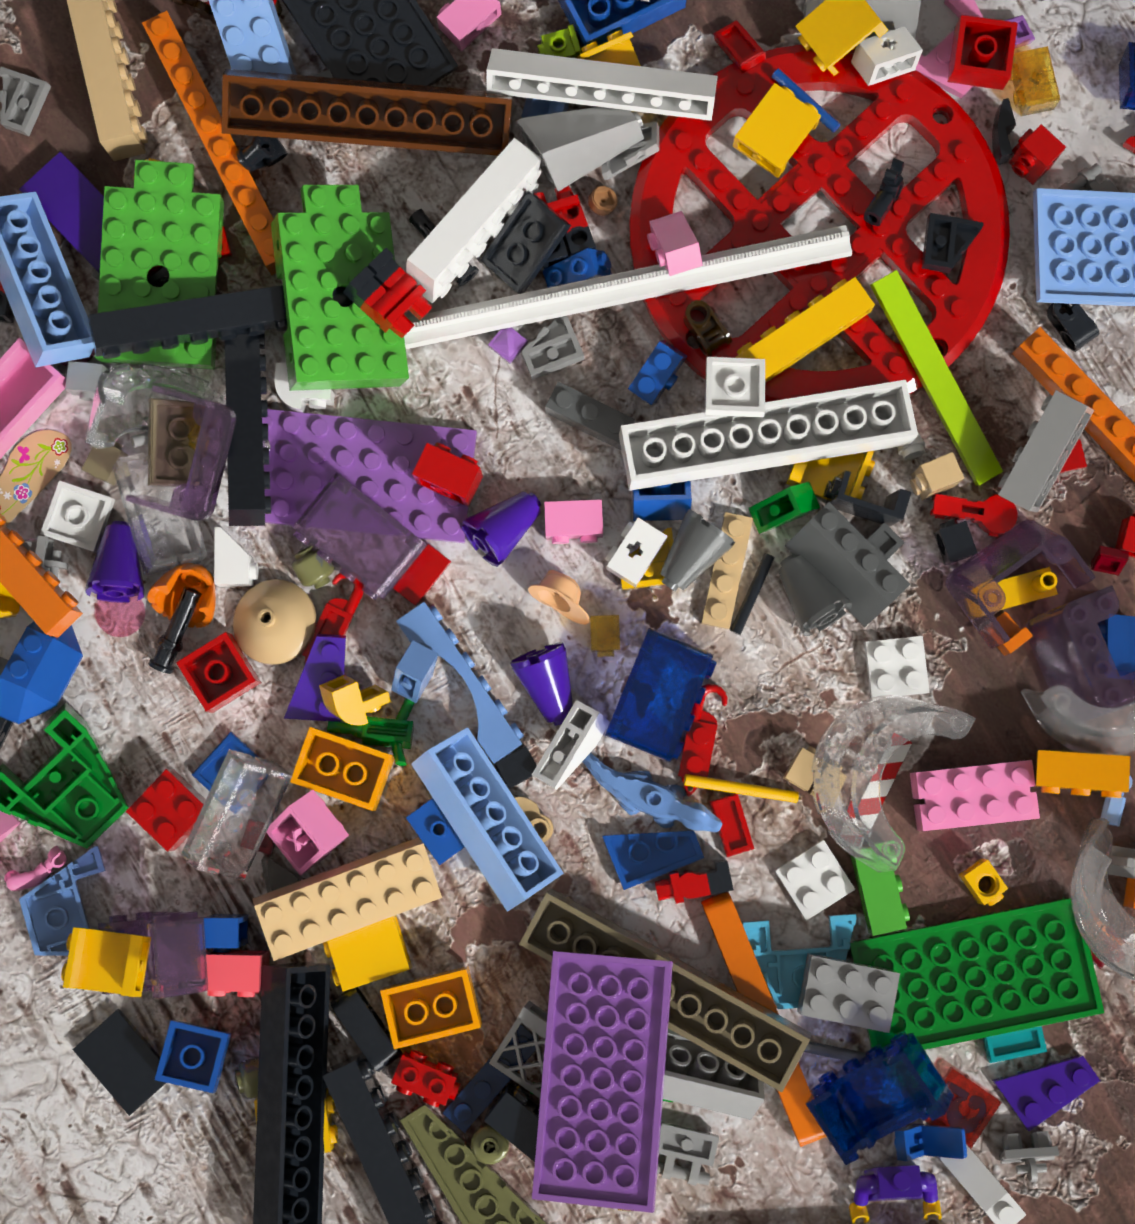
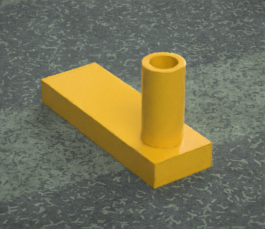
M1050 567L967 589L965 593L972 616L974 618L1055 596L1058 594L1056 589L1057 577L1051 572Z

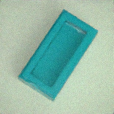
M1042 1026L983 1038L989 1063L1047 1052Z

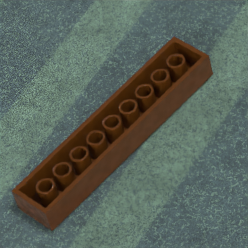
M225 69L222 76V133L494 156H499L509 142L512 97L508 95L486 93V91L235 69Z

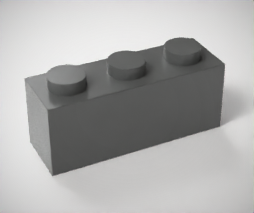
M557 382L545 406L546 414L621 450L619 440L621 425L635 423L634 418L561 382Z

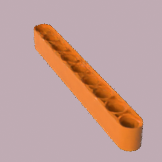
M723 892L701 901L736 991L779 1015L729 892ZM798 1062L783 1092L778 1090L777 1092L800 1147L827 1137L828 1134Z

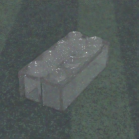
M145 452L119 457L112 469L144 575L168 571L173 566L176 567L184 563L199 564L208 554L188 489L148 486V455L146 456Z
M229 749L181 855L196 870L217 875L220 873L226 877L245 880L292 775L277 762L256 756L253 758L249 754Z

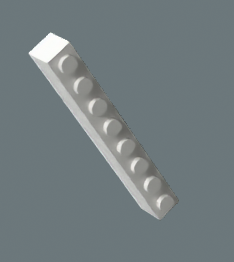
M492 48L487 66L486 93L712 121L718 76Z

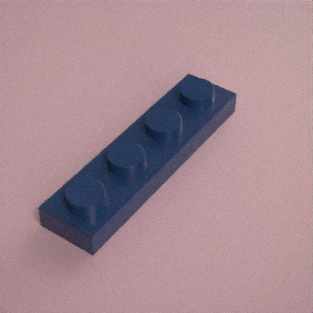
M521 1023L517 1030L519 1043L534 1041L533 1033ZM513 1037L508 1045L514 1044ZM535 1045L520 1048L523 1063L536 1051ZM515 1049L504 1051L499 1058L501 1062L509 1067L519 1065ZM495 1052L443 1111V1114L464 1133L511 1080L507 1075L489 1064Z

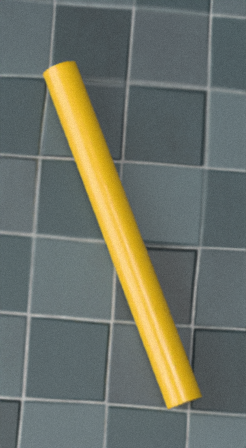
M685 774L684 776L685 786L797 803L799 799V792L690 774Z

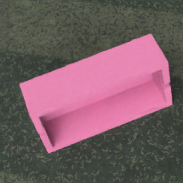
M21 338L0 358V459L66 387V377L52 365L34 366L26 343Z
M1032 760L910 773L913 799L924 798L925 803L914 804L917 831L1040 818L1037 793L1030 792V787L1036 786Z

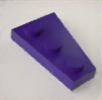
M317 634L284 719L342 721L326 708L319 685L344 675L346 635Z
M1077 1055L1049 1063L1040 1068L1030 1071L1025 1070L1018 1072L1016 1075L1005 1078L1001 1077L992 1081L1025 1129L1030 1131L1100 1082V1079L1084 1056Z

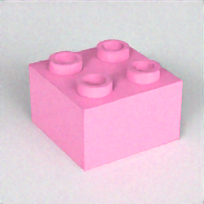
M311 790L289 805L265 830L300 876L325 859L349 836L342 823L335 818L323 799L314 790Z

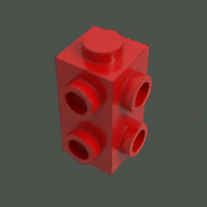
M411 1050L410 1053L405 1051L391 1081L392 1084L397 1085L395 1088L397 1091L412 1096V1093L423 1096V1101L434 1107H439L440 1104L446 1106L448 1099H455L461 1083L456 1082L458 1073L454 1072L453 1066L442 1061H438L437 1064L427 1061L428 1056L416 1050Z

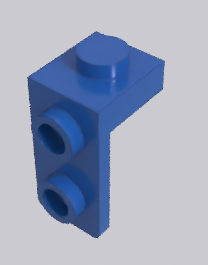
M587 248L544 269L543 274L547 287L550 288L611 275V261L607 254H605V251Z
M912 1124L894 1130V1145L898 1161H910L921 1156L955 1159L967 1157L965 1129L962 1127Z

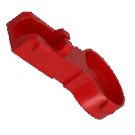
M934 494L932 496L934 503L933 509L930 511L931 516H935L937 519L971 520L970 522L977 523L991 537H998L999 534L1011 530L1017 521L1018 513L1015 504L998 494H993V496L983 501L975 502L943 494ZM981 508L984 509L983 515L978 514Z

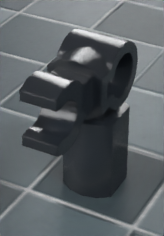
M893 158L891 168L886 169L879 191H877L865 210L864 220L867 223L880 226L892 207L893 201L895 202L900 196L904 185L903 177L901 176L905 164L903 161Z

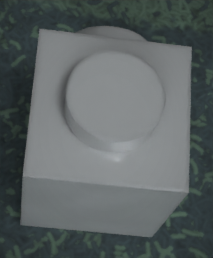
M69 361L65 389L72 395L80 396L79 398L82 400L97 401V397H107V390H110L112 387V374L109 373L110 370L103 364Z

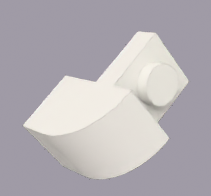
M276 362L275 389L278 396L290 410L305 413L306 404H309V407L314 409H326V405L334 406L335 394L332 389L289 391L286 363Z

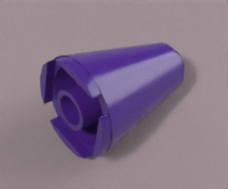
M522 491L466 518L462 522L464 524L462 530L476 551L480 548L486 553L482 558L492 566L498 567L505 561L540 515L541 510L539 507L541 502L533 493L530 492L528 494Z
M113 521L111 525L105 527L86 583L85 592L88 596L93 592L97 594V600L106 602L127 603L130 602V597L137 596L138 601L144 597L145 590L135 530L125 521Z
M563 642L544 646L545 649L538 651L534 649L514 658L510 663L512 670L546 722H553L554 726L563 723L573 706L567 653Z

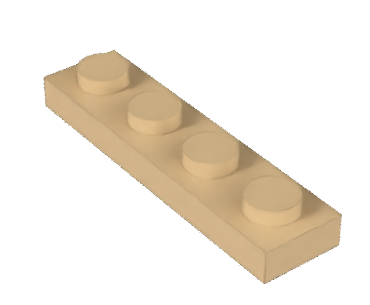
M728 512L724 514L721 530L731 537L735 544L713 565L701 624L730 629L753 521L751 517Z

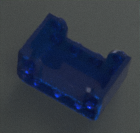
M648 628L604 737L667 763H670L672 758L678 759L684 742L679 741L683 730L689 732L695 715L690 714L694 703L700 705L706 688L701 687L705 678L708 680L711 678L717 661L712 660L714 654Z
M902 1031L890 1039V1044L884 1047L878 1044L868 1050L866 1057L860 1060L856 1057L850 1059L842 1065V1070L836 1073L833 1070L826 1072L819 1077L818 1081L820 1083L811 1089L812 1095L806 1102V1105L845 1165L859 1158L857 1154L859 1149L863 1150L866 1147L868 1149L874 1147L877 1140L919 1118L924 1121L930 1116L933 1121L946 1114L954 1094L914 1033L906 1034L905 1031Z

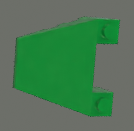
M65 702L44 725V731L61 747L40 768L23 782L3 763L0 765V811L24 819L27 823L36 827L40 826L53 832L54 835L87 849L129 806L87 721Z

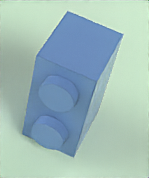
M412 640L396 667L391 690L417 703L433 676L438 653L428 644L417 643Z

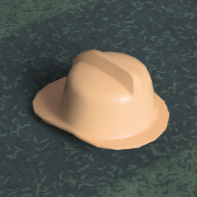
M549 570L539 585H531L528 588L533 598L552 607L573 622L584 625L589 623V616L579 605L581 595L579 585L571 577L555 570Z

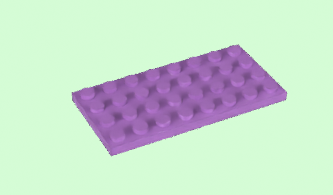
M267 409L268 417H262V423H268V441H263V447H269V465H264V471H270V489H265V496H271V514H265V523L465 544L466 536L462 530L464 525L462 522L468 518L469 507L417 484L412 473L426 443L434 446L438 442L451 448V453L461 458L462 454L474 458L477 430Z
M553 951L532 1199L649 1213L655 1211L672 961Z

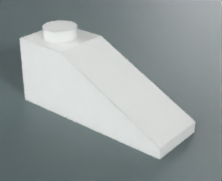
M576 700L533 771L532 776L557 790L596 747L610 722L600 712Z
M967 1145V1157L964 1159L938 1157L994 1224H1017L1026 1216L1025 1212Z

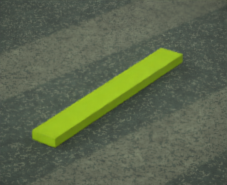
M895 270L870 284L975 485L979 486L1002 473L1003 470L898 271Z

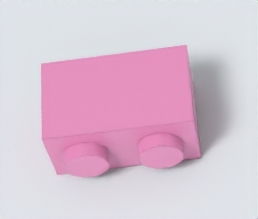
M455 0L451 4H445L438 12V27L460 51H463L501 15V5L498 0Z
M682 211L649 221L651 233L647 234L649 245L652 251L655 250L659 266H665L669 276L703 266L699 242Z
M602 500L544 502L546 540H552V544H567L569 539H580L581 543L598 542L597 538H603Z

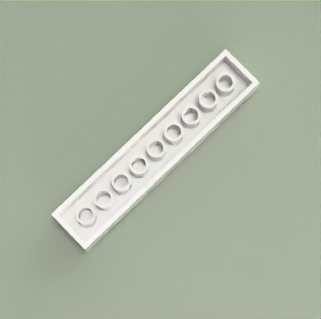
M906 380L765 402L764 417L705 415V412L621 425L619 432L629 491L911 445L918 436Z

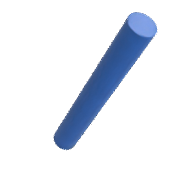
M779 68L772 74L771 77L780 86L789 88L797 99L803 103L812 104L818 110V114L821 115L819 121L831 132L834 133L841 124Z

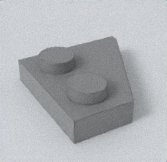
M0 67V76L3 78V90L0 91V102L2 103L0 123L6 129L30 136L51 86L46 81Z
M657 121L644 123L640 127L644 136L643 140L602 164L604 180H609L659 151V125Z
M568 316L557 317L548 327L545 326L538 333L537 338L521 351L532 380L585 360Z

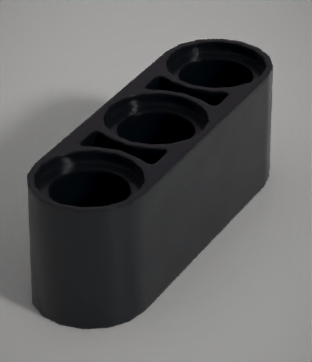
M358 987L346 990L330 1002L344 1027L377 1072H380L403 1055L400 1048H393L390 1032Z

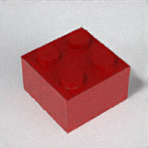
M961 15L954 28L947 82L1003 90L1011 78L1018 23Z
M436 442L434 446L426 443L412 473L416 483L469 507L483 478L481 468L477 465L478 461L465 454H462L461 458L451 453V448Z
M224 632L176 662L201 705L209 713L216 712L262 683L235 638L228 632Z
M165 769L127 809L126 813L169 852L175 851L215 808L174 769Z

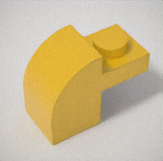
M346 675L319 685L323 702L328 711L351 725L367 724L366 712H376L381 709L382 705L391 702L388 691L375 684L360 691L358 682Z

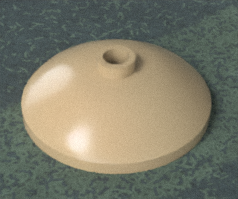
M280 579L266 580L250 588L237 604L233 617V632L241 650L253 660L270 665L283 664L298 657L310 644L316 629V611L311 598L296 584ZM267 614H270V621L265 623L264 617Z

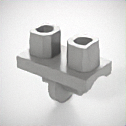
M46 536L24 540L25 542L22 545L28 551L31 550L42 560L40 565L46 572L50 571L58 578L59 569H68V563L60 562L61 551L53 550L54 540L48 539Z
M1048 1131L1031 1133L1033 1148L1023 1149L1021 1134H1005L1003 1136V1152L999 1155L1000 1164L1025 1162V1165H1016L1017 1175L1027 1174L1029 1182H1037L1038 1173L1047 1172L1046 1163L1036 1164V1161L1054 1160L1055 1156H1059L1058 1146H1052Z

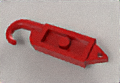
M340 572L332 580V583L336 585L341 579H350L354 584V589L348 600L335 598L326 604L316 624L313 638L303 651L302 655L305 656V663L317 634H346L364 593L363 580L355 572Z
M716 684L701 686L693 697L678 772L683 785L685 774L708 777L718 725L713 715L703 711L705 697L707 694L714 692L721 697L723 706H726L728 701L724 689ZM684 785V788H685V791H686V794H687L688 797H690V796L695 792V790L698 788V787H692L693 790H692L691 792H689V791H688V787H689V786H685V785Z

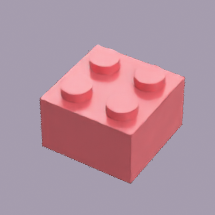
M212 949L200 954L199 991H208L207 996H225L226 993L233 991L237 992L238 997H255V994H259L262 988V965H269L270 951L231 950V952H213Z

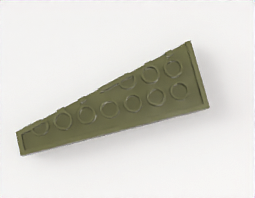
M427 1103L400 1119V1122L462 1224H547L488 1164H484L475 1158L471 1147Z

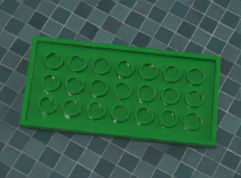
M1077 896L850 942L852 962L891 969L900 973L890 1033L867 1029L874 1060L1104 1013L1079 897Z

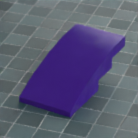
M59 152L19 190L22 193H37L47 219L100 273L104 196Z

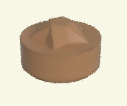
M607 186L596 187L588 197V204L591 210L601 216L609 215L618 203L615 192Z

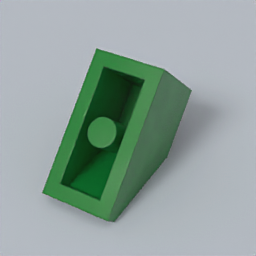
M810 482L790 486L748 509L758 533L761 534L799 519L819 509L820 505Z

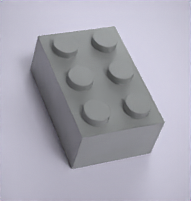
M807 953L797 1012L803 1016L890 1033L900 973L891 969Z

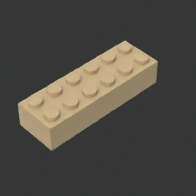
M67 0L101 145L113 161L146 154L144 143H148V138L144 126H140L138 117L142 116L138 100H134L132 94L136 87L132 74H128L126 65L130 64L127 51L125 47L122 48L120 39L124 38L119 21L116 22L113 14L117 12L115 0Z
M417 837L252 899L273 961L435 901L442 898L424 843Z

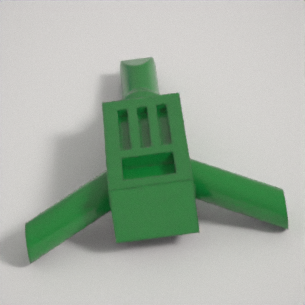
M405 698L396 719L367 716L368 723L365 725H351L345 722L328 721L327 732L353 735L362 739V744L391 747L395 764L406 766L407 763L403 749H411L414 732V722L407 721L415 703Z

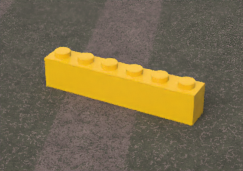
M856 277L848 282L846 279H843L831 288L832 293L826 297L819 295L810 301L807 310L801 314L798 310L785 318L784 322L786 324L778 329L775 326L771 327L760 336L762 340L754 345L749 342L737 351L738 356L735 358L765 359L766 383L869 314L875 304Z

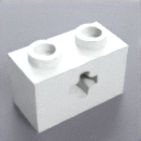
M904 26L895 30H889L880 38L877 35L865 38L856 46L851 63L867 85L870 86L914 71L923 49Z
M637 518L634 524L629 521L621 534L625 539L619 548L614 545L605 558L609 562L607 570L635 588L667 539V535L640 518ZM635 545H638L641 556L636 554L631 558L628 547L634 548Z

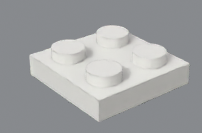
M707 357L705 415L764 417L765 359Z
M59 481L40 534L97 553L115 499Z
M923 636L864 642L871 699L930 693Z
M824 840L819 841L774 870L806 921L855 890Z

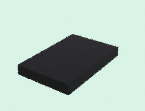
M527 191L481 258V261L518 294L525 293L571 225L537 195Z
M117 1009L72 1049L129 1116L166 1084V1082L155 1080L161 1057L120 1009Z

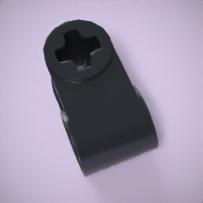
M254 136L249 145L241 147L236 153L241 165L249 171L271 167L288 154L278 138Z
M1052 303L1047 309L1049 321L1060 334L1066 346L1073 352H1077L1100 334L1097 325L1086 314L1080 304H1072L1070 306L1066 303ZM1065 307L1067 312L1061 314L1059 310Z

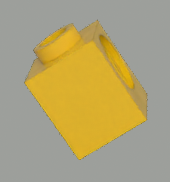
M982 858L958 874L977 903L981 905L988 903L989 906L996 904L1003 899L1002 893L1008 889L988 859ZM984 876H987L991 881V887L986 892H982L979 889V880Z

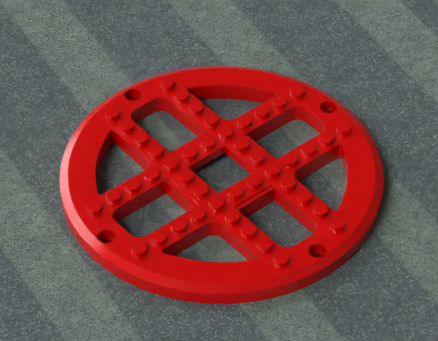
M802 44L764 51L766 60L743 73L733 63L713 74L718 77L712 121L668 115L659 128V151L644 159L641 163L632 194L629 221L630 253L633 270L659 265L655 250H651L647 234L651 233L649 221L673 214L674 201L683 174H686L732 223V230L706 254L791 237L782 224L816 193L821 191L858 229L850 236L852 256L824 261L820 264L815 263L772 272L786 286L789 292L739 337L732 338V343H725L713 351L711 357L735 358L738 356L737 351L749 342L752 345L762 340L760 336L773 326L776 329L786 324L784 320L790 314L797 310L801 314L809 308L808 303L819 295L826 297L833 292L831 288L843 279H846L848 282L854 277H860L881 258L892 271H898L908 288L929 308L932 314V321L927 328L936 345L941 349L942 356L949 368L981 330L995 304L1003 283L1008 260L1010 224L1004 183L987 141L969 115L939 85L914 70L868 86L851 63L855 47L834 64V67L839 72L834 76L828 69L823 72L813 60L817 54L812 48L807 51ZM778 68L803 91L841 92L874 101L830 141L819 142L808 134L788 160V163L793 168L758 200L706 145V140L732 117L740 116L745 119L750 117L774 83L779 85L771 77ZM936 114L945 116L947 124L936 122L933 116ZM903 122L908 123L933 147L936 159L902 189L900 196L895 202L893 201L892 207L881 225H871L864 220V213L875 195L848 167L894 125ZM951 185H956L963 219L984 222L983 228L963 254L956 285L943 272L921 268L923 252L909 238L906 231L907 225ZM719 284L643 299L652 321L664 340L687 355L684 362L697 375L706 380L707 357L700 348H691L687 344V340L692 334L684 324V314L691 302L702 300ZM699 310L690 312L691 318L696 322H701L705 319L704 314ZM866 315L839 333V335L867 365L836 371H810L789 367L765 383V402L901 380L907 381L909 395L921 389L923 385L902 345L893 342Z

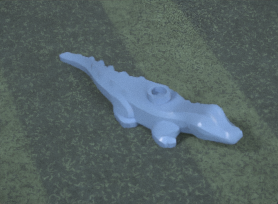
M591 752L582 761L598 783L614 795L619 801L620 806L629 815H635L639 812L652 816L654 821L662 828H671L674 826L673 822L677 820L688 829L694 831L718 832L721 829L722 821L703 804L683 800L684 796H686V791L680 785L664 786L654 782L648 771L617 772L604 765Z

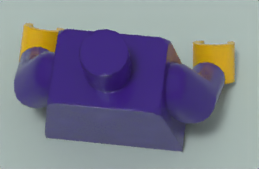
M920 1165L876 1167L864 1170V1175H861L856 1182L854 1203L849 1205L852 1223L855 1224V1220L863 1217L864 1223L869 1222L870 1218L866 1207L868 1201L924 1199L922 1204L926 1221H928V1215L930 1214L938 1215V1220H941V1205L938 1200L935 1176L931 1172L920 1171Z

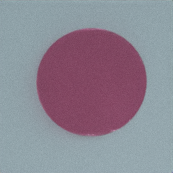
M137 596L128 597L130 602H106L100 600L96 608V619L101 629L114 637H127L134 634L142 626L145 619V606L142 599L137 601Z

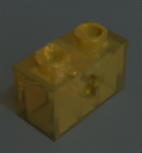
M1048 46L1015 53L1009 81H1013L1015 89L1013 101L1015 107H1019L1021 116L1054 110L1061 99Z

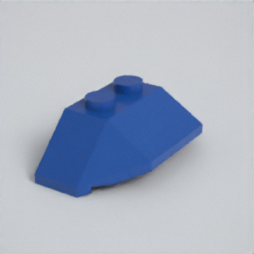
M35 621L26 627L0 675L1 718L19 725L27 719L57 707L83 657L72 625L59 637L46 635Z

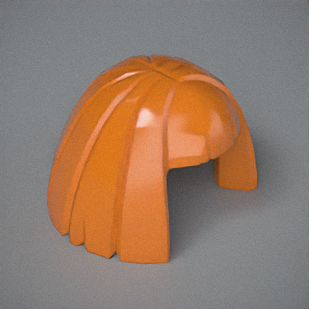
M194 563L178 565L166 572L151 586L147 596L148 601L152 603L151 606L159 614L163 613L162 616L168 617V620L172 618L183 588L190 587L198 590L202 595L194 609L188 627L193 628L196 626L197 628H202L211 623L216 604L215 584L212 574L203 565Z

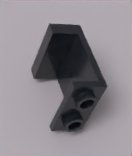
M846 470L837 477L835 476L832 481H828L823 495V497L827 498L825 505L830 502L839 511L879 524L885 522L889 527L904 519L912 493L899 489L886 497L883 507L845 495L851 472Z

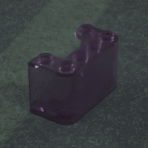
M337 472L292 526L296 530L293 535L306 546L313 543L319 548L316 552L317 555L329 564L333 560L342 567L339 572L351 582L358 579L365 585L362 591L374 600L378 597L384 600L427 547L423 541Z
M182 911L135 913L136 918L127 919V915L109 916V922L98 923V930L151 937L142 991L152 992L153 998L161 999L209 990L204 917H198L197 911L184 913ZM102 992V994H106V995L114 994V993Z

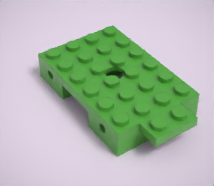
M135 160L134 188L105 186L98 313L216 295L218 258H221L224 200L221 194L193 192L194 164ZM154 266H163L169 271V281L162 287H154L148 282V271ZM217 338L208 339V342L200 345H192L191 342L180 343L178 347L173 349H162L161 346L150 348L149 352L143 354H133L132 351L121 353L116 358L105 359L103 356L96 357V354L95 358L102 363L215 370Z
M302 185L303 213H277L271 223L277 279L283 280L288 325L283 338L289 391L400 387L409 379L404 337H399L391 329L385 333L380 328V325L374 322L354 302L348 307H341L333 299V290L340 286L347 287L385 248L394 255L390 213L362 212L359 185Z

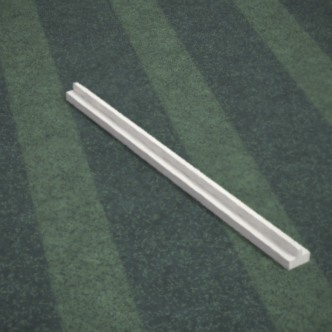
M846 225L701 255L703 266L669 276L665 266L654 265L427 313L420 321L415 316L408 317L415 326L404 336L405 347L409 349L852 256L849 231H847Z

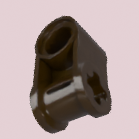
M695 300L687 306L684 314V324L706 357H711L712 352L725 343H732L728 330L718 320L706 302ZM699 310L704 314L705 319L701 322H696L691 318L690 312Z

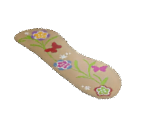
M53 430L34 432L19 442L11 452L5 469L0 476V514L7 520L6 526L42 492L65 466L72 451V444L64 433Z

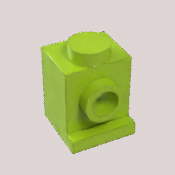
M569 25L567 29L541 35V44L537 45L539 54L576 58L581 54L573 25ZM563 44V46L560 48L554 47Z

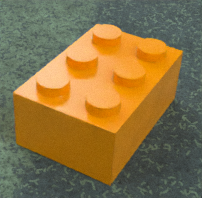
M309 727L290 782L362 808L376 811L394 762V756Z
M1037 751L1035 787H1041V793L1059 794L1060 788L1071 789V795L1090 796L1091 791H1101V797L1121 798V793L1129 792L1130 756Z
M469 966L387 986L380 991L394 1049L477 1029L482 1025Z

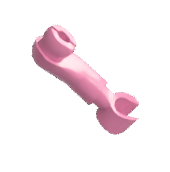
M55 846L49 851L48 859L45 862H41L34 870L20 874L15 870L7 872L4 876L7 888L11 891H20L40 885L51 874L53 867L59 868L65 865L66 855L63 850L61 851L58 846Z

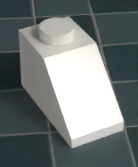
M215 527L214 584L218 587H253L254 580L258 579V563H254V558L224 529Z

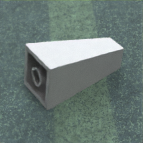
M594 107L524 117L517 120L528 148L541 157L540 169L558 192L644 139L640 128L643 126V121L636 111L631 112L630 110Z

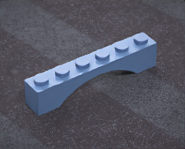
M423 602L396 622L410 643L414 640L417 643H425L431 646L438 653V656L453 666L465 680L477 709V740L493 764H496V762L507 757L523 745L520 739L524 735L515 722L509 725L504 717L508 712L499 699L493 701L487 693L492 688L483 675L478 678L471 669L475 666L474 662L466 651L463 654L459 652L455 646L459 643V640L450 628L446 631L439 623L443 617L434 604L428 607Z

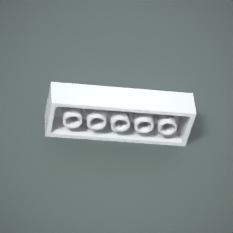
M514 138L408 257L406 273L411 275L418 285H421L426 290L422 296L432 304L438 297L443 298L452 286L451 282L456 276L460 278L464 275L469 267L468 262L474 256L478 258L483 253L488 239L491 236L495 238L504 226L503 222L508 216L512 215L527 191L535 193L539 186L537 179L541 174L539 170L541 157Z

